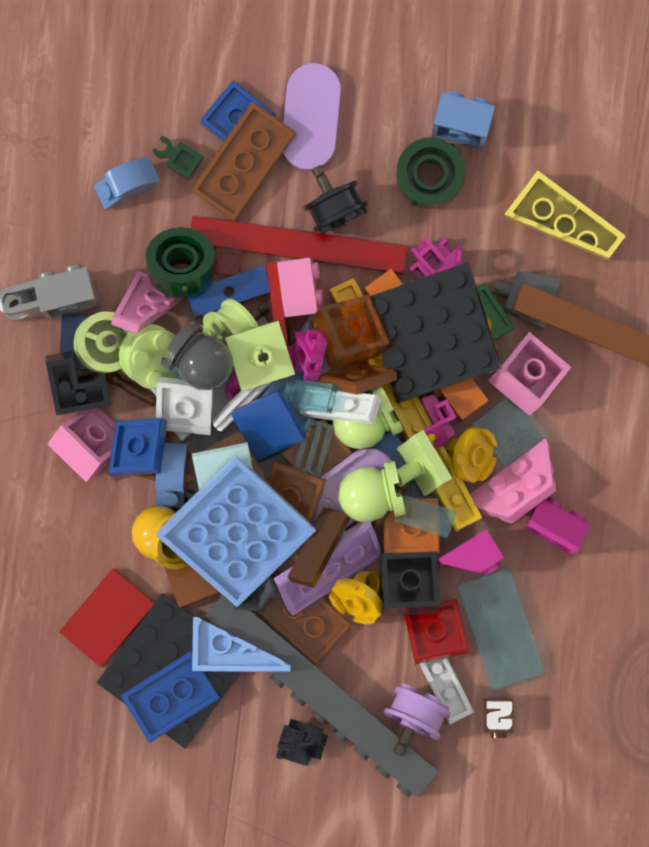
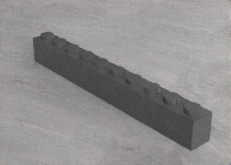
M221 595L204 615L209 619L208 623L290 664L291 672H271L272 675L269 678L280 688L284 685L293 691L290 696L301 706H304L305 703L314 709L311 714L322 724H325L326 721L335 727L333 733L343 742H346L348 739L357 746L354 751L367 761L369 757L378 764L375 769L385 778L394 777L399 782L396 787L406 796L410 797L413 794L418 797L438 774L439 771L409 745L406 747L407 749L403 756L394 753L393 750L398 743L399 737L252 611L233 610L230 601L224 595Z

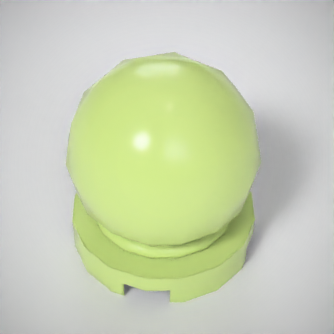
M381 386L369 390V394L378 395L382 398L374 425L333 420L335 435L344 445L359 450L367 449L380 442L386 431H390L393 436L403 432L401 423L395 418L392 412L394 409Z
M395 461L383 462L385 470L379 471L373 467H359L346 475L340 483L338 501L348 517L359 522H373L382 518L388 510H394L395 517L406 514L401 492H395L394 484L399 483Z

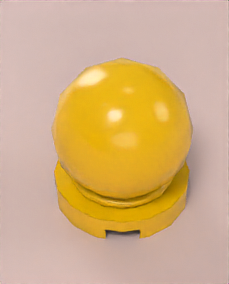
M157 505L144 509L137 516L131 528L133 544L146 558L154 559L167 569L177 570L185 567V561L156 535V532L176 512L172 508Z

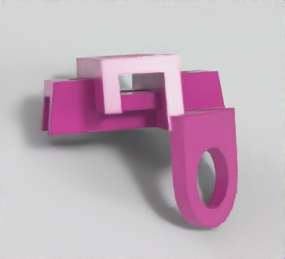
M425 237L423 238V243L416 249L414 247L411 249V254L417 259V262L409 269L418 279L461 265L462 246H457L453 250L448 245L446 237L434 246Z
M308 329L307 332L294 331L295 345L286 346L294 372H304V382L318 380L327 341L319 330Z
M435 394L421 398L420 402L432 423V426L424 429L426 435L435 434V440L432 445L434 449H437L447 444L448 440L455 435L450 423L456 419V416L447 399L439 403Z

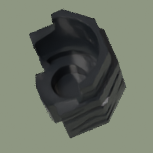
M290 719L289 725H284L277 746L279 748L276 758L308 766L311 758L321 760L322 752L324 751L323 747L326 745L328 735L323 734V729Z

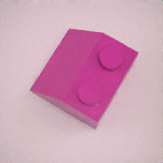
M547 497L546 500L535 506L523 528L569 555L576 554L590 525L585 523L586 517L573 510L570 514L561 509L562 504Z
M486 529L440 557L437 562L440 566L473 574H479L483 571L486 576L501 567L499 561L504 557Z

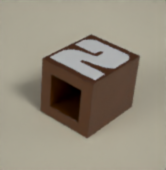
M484 698V732H490V738H507V733H513L512 698Z

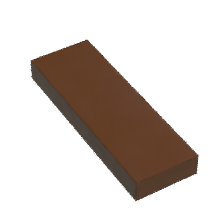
M323 508L314 525L316 532L306 540L287 576L290 582L315 588L350 521V517L346 513Z

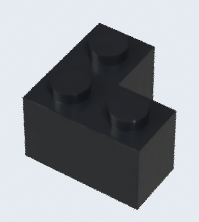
M73 351L45 356L56 416L111 405L105 373L77 377Z

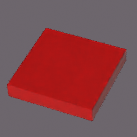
M457 599L440 602L441 606L438 614L404 615L415 665L469 653Z

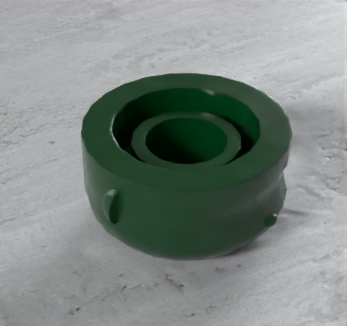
M434 137L422 138L408 145L402 152L397 165V184L400 192L411 203V206L426 209L439 208L453 201L459 194L464 181L465 165L461 154L453 143ZM425 163H434L442 169L443 179L438 184L426 185L419 180L417 175L418 169Z
M183 227L171 228L156 235L150 241L146 250L147 274L152 285L162 294L175 298L191 297L202 292L210 284L215 272L214 248L210 240L197 230ZM184 263L190 265L185 269L172 268L176 264Z

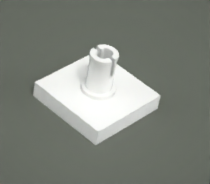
M158 377L156 418H164L168 421L166 431L210 435L212 430L214 389L197 390L187 385L183 379Z

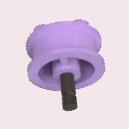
M404 683L400 687L395 688L394 693L397 695L391 708L384 710L386 716L404 726L398 743L393 750L394 753L400 756L404 755L414 732L439 740L441 735L438 731L444 719H449L451 713L448 711L449 707L440 703L441 700L428 693L422 696L416 693L417 690Z

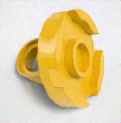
M472 427L466 430L459 439L450 438L445 446L448 455L454 463L457 476L463 481L475 483L478 480H486L496 464L497 457H493V447H497V442L494 435L487 429Z
M360 571L354 579H338L329 594L330 601L336 610L342 615L347 612L354 616L353 621L356 623L372 624L383 611V603L377 595L380 589V578L375 571ZM367 577L369 579V587L366 585Z

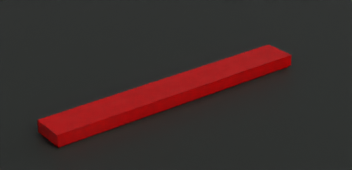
M192 216L191 229L204 234L214 248L291 259L313 257V262L382 272L392 269L396 274L404 273L407 246Z

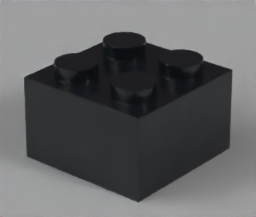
M437 551L381 554L379 567L383 616L438 614L441 604Z

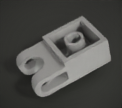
M81 265L69 266L65 268L66 272L55 274L54 271L45 272L39 275V279L0 290V310L10 320L15 322L40 316L51 320L62 317V315H70L98 308L100 303L93 275L87 267L82 268ZM18 301V305L11 308L12 304Z

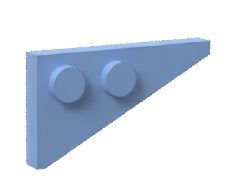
M193 617V672H291V665L198 617Z

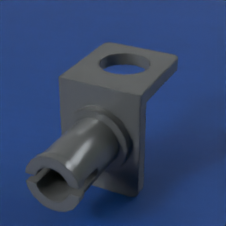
M271 574L249 595V603H241L238 607L232 602L230 603L233 610L262 611L270 598L282 599L276 583L273 582Z

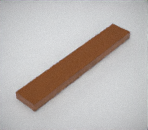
M521 284L512 308L513 311L649 366V335L529 285Z

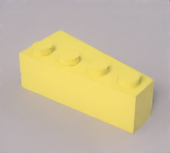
M539 171L535 173L505 213V218L606 260L610 259L626 237Z

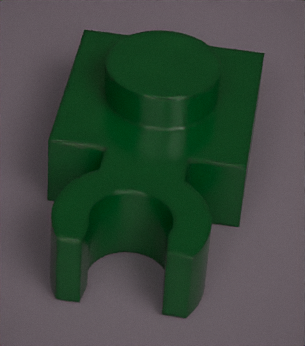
M161 136L160 141L166 144L167 148L164 151H158L153 148L154 155L160 159L168 158L166 167L190 180L203 160V155L181 142L175 148L167 137Z

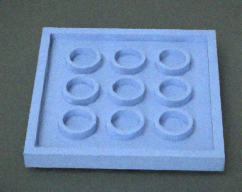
M235 455L156 532V535L222 595L238 607L316 532V528Z

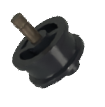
M321 165L311 169L323 192L319 198L303 207L305 212H310L316 224L313 228L315 232H320L321 235L329 231L332 232L344 226L345 222L351 219L354 220L367 213L366 207L369 204L367 201L362 202L355 188L358 185L356 180L340 187L332 188Z

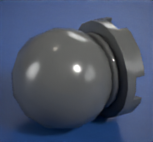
M191 320V328L183 327L167 347L171 352L167 359L165 357L161 358L160 365L168 371L178 368L180 377L187 385L197 390H212L220 387L228 380L233 368V357L230 349L223 341L213 336H202L203 326L195 320Z

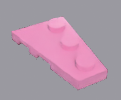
M138 271L114 313L111 325L138 334L185 298H175L162 294L152 285L148 274Z

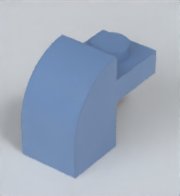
M146 157L128 161L109 170L104 174L105 178L95 184L94 188L104 209L107 210L112 209L129 196L145 193L159 183L160 179L150 158Z
M164 443L161 472L156 474L155 481L157 506L182 508L185 505L188 444Z

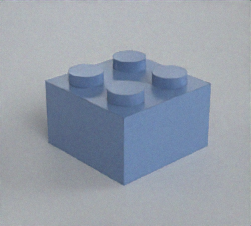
M455 91L442 92L431 136L484 149L495 106L490 105V101L486 99L474 98V100L463 98V94Z

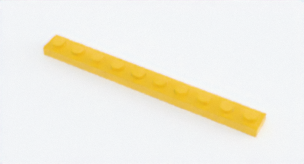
M352 278L331 288L329 294L354 341L357 342L356 345L366 364L385 367L364 296L355 279ZM391 383L381 386L394 409L392 412L395 418L401 423L407 440L420 431L432 426L418 397L402 403H396ZM435 434L427 435L431 444L435 440ZM443 445L435 450L452 479L436 489L435 493L457 532L481 520L482 516L462 479L457 476L454 464Z

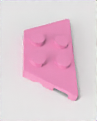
M543 439L470 493L477 509L482 511L483 515L492 518L498 517L502 521L512 524L557 491L555 479L553 478V463L549 452L551 447L547 440Z

